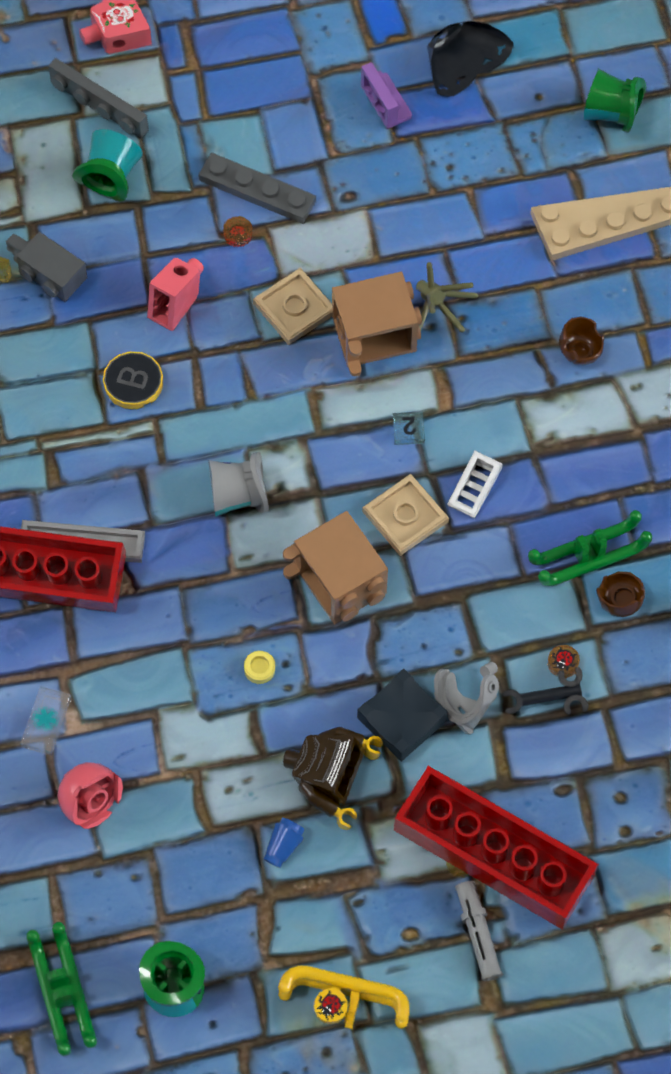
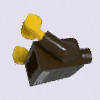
M335 727L321 732L319 735H308L305 737L300 751L288 749L283 757V765L285 768L293 769L292 777L299 784L298 789L313 807L329 817L334 815L337 817L338 826L343 830H349L351 826L342 820V815L347 814L356 819V811L352 808L341 809L339 804L345 805L363 756L365 755L370 760L379 758L381 753L372 750L370 745L381 747L383 741L378 736H371L367 740L360 733L343 727Z

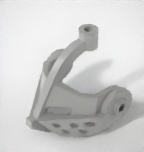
M489 662L480 668L483 679L480 685V696L477 701L463 696L458 691L455 675L448 669H440L435 675L434 691L436 702L448 711V719L456 723L465 734L473 733V729L488 707L497 698L499 682L493 674L498 671V667L494 662ZM461 707L466 714H462L458 708Z

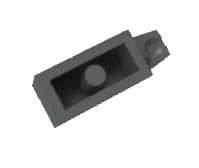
M38 232L29 241L22 239L14 233L6 240L7 250L14 255L13 260L18 263L21 276L29 282L35 281L42 286L45 293L53 298L58 297L66 302L87 279L85 262L41 232Z

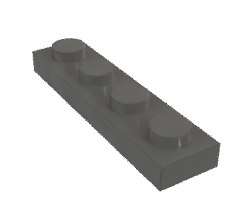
M57 58L48 65L51 83L58 90H65L73 95L80 104L89 105L104 119H111L119 124L128 134L133 133L142 139L149 131L147 115Z
M212 152L198 174L199 181L302 224H304L316 203V195Z

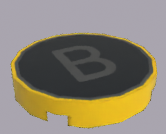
M130 351L119 354L108 363L104 370L103 386L109 399L114 404L124 409L143 408V405L149 402L151 404L157 400L163 388V374L160 365L153 357L143 352Z

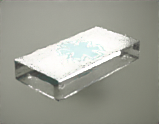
M40 686L20 743L22 748L52 756L71 701V694Z

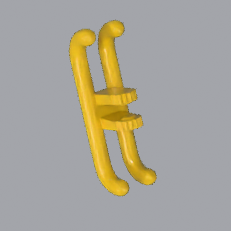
M298 965L288 969L282 975L278 984V996L283 1001L289 1000L293 990L298 986H307L320 990L337 989L345 996H349V1009L344 1020L345 1028H353L360 999L392 1007L396 1013L395 1025L400 1029L408 1025L410 1004L407 996L400 989L391 985L305 965Z

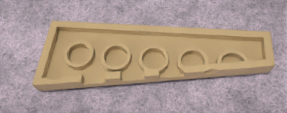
M671 187L531 207L530 214L549 258L553 261L671 225Z

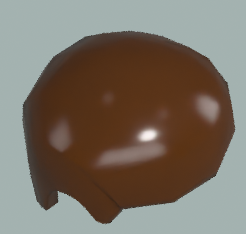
M580 316L571 318L564 325L559 337V347L569 362L576 365H587L594 363L602 355L604 336L598 333L597 323L594 320Z
M618 571L609 576H604L599 588H596L602 608L610 615L617 617H626L637 612L642 606L646 594L645 587L640 578L631 572Z

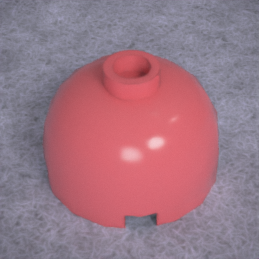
M90 762L79 764L64 775L59 785L57 798L60 809L75 825H80L83 829L98 826L112 814L111 811L106 810L112 806L113 802L119 803L122 797L123 784L119 776L102 764Z

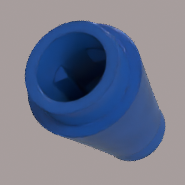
M282 817L279 823H275L266 855L263 859L271 865L281 868L282 864L304 839L302 834L305 829L295 822Z

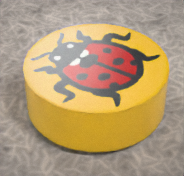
M325 989L317 995L314 1001V1011L318 1019L323 1023L336 1024L342 1021L347 1014L348 1002L341 991Z

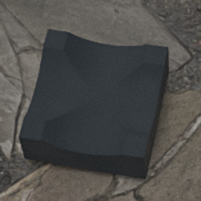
M404 668L378 694L357 709V719L375 736L380 737L383 744L401 762L439 729L448 718V711L432 699Z

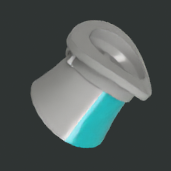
M260 452L253 453L250 461H244L243 463L208 460L216 517L246 506L256 507L260 513L268 512L269 505L263 482V464Z

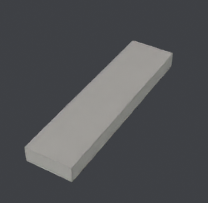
M22 520L21 529L121 542L126 550L125 561L142 563L145 531Z

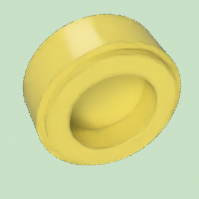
M255 651L246 657L244 673L249 681L255 684H264L274 677L276 670L275 660L269 653Z

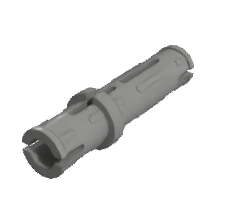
M475 881L462 882L455 886L463 914H461L462 922L467 924L482 974V981L495 980L503 976V973L500 969L485 919L488 915L486 908L481 906Z

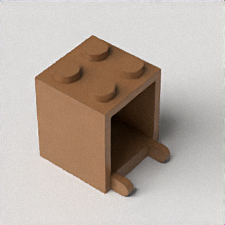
M402 271L332 287V319L347 368L352 376L357 377L361 374V364L417 351V340L421 339L419 325H422V317L419 308L413 307L411 299H414L413 288L410 281L405 282Z
M348 511L294 541L293 545L283 551L284 560L288 562L294 560L293 563L283 569L284 577L286 579H293L300 574L333 624L341 620L344 622L351 620L358 614L360 609L368 604L370 606L378 604L387 594L388 568Z

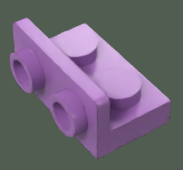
M372 62L361 66V87L385 127L389 129L410 120L412 113L389 75L381 71L377 72Z

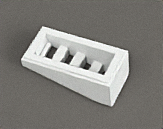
M474 451L447 505L475 519L502 469V463ZM478 465L491 473L489 476H486L474 469ZM472 475L486 482L485 485L481 486L469 480L470 476ZM465 485L480 492L479 496L477 497L463 490ZM459 496L475 502L473 508L457 501Z

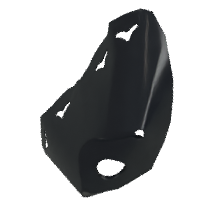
M463 21L443 28L435 34L427 45L432 80L436 93L442 96H455L472 84L477 74L489 72L503 64L510 56L514 42L506 33L483 22ZM447 32V35L440 39V36ZM504 45H505L506 47H505L504 49H502V50H501V54L498 55V48H497V47H498V46L501 47V46H504ZM484 58L492 59V61H487L485 65L482 64ZM465 76V78L460 80L459 84H457L456 77ZM442 84L443 86L447 87L448 89H444V88L439 89V87H440V85Z

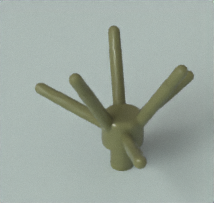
M428 262L426 265L428 282L420 280L416 284V289L421 292V297L425 300L421 311L422 325H419L420 332L428 311L433 314L436 311L435 306H438L452 324L463 333L465 328L445 306L443 301L445 297L478 298L477 293L454 291L473 288L474 284L469 282L440 286L434 282L433 266L431 262Z

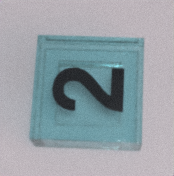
M423 412L393 413L394 445L425 444Z

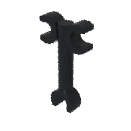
M580 667L575 668L576 677L574 681L566 680L563 670L558 671L557 676L560 684L563 685L562 687L521 694L512 689L504 691L502 697L513 696L516 699V705L505 709V713L513 714L519 711L522 706L566 699L563 704L566 715L571 714L570 704L572 701H578L581 704L582 712H586L588 710V702L582 696L580 686L583 676Z

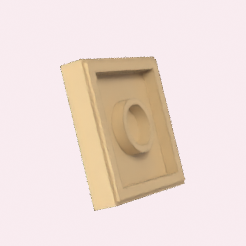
M301 268L253 298L255 307L288 345L332 317V303Z
M409 474L362 507V512L400 556L449 522V517L412 474Z

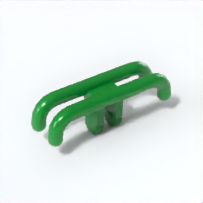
M633 510L627 519L605 529L599 528L586 536H578L575 538L576 540L540 553L536 549L530 550L528 560L533 565L548 564L571 554H575L579 562L576 565L552 574L542 570L538 574L539 583L543 586H555L643 551L652 541V534L649 531L642 532L640 537L634 542L605 553L608 540L631 531L639 524L642 518L640 511Z
M56 922L52 926V932L63 968L49 970L38 931L29 930L26 938L57 1050L61 1056L65 1057L71 1053V1046L60 1008L70 1005L74 1006L83 1042L87 1048H94L97 1045V1038L65 926L61 922Z

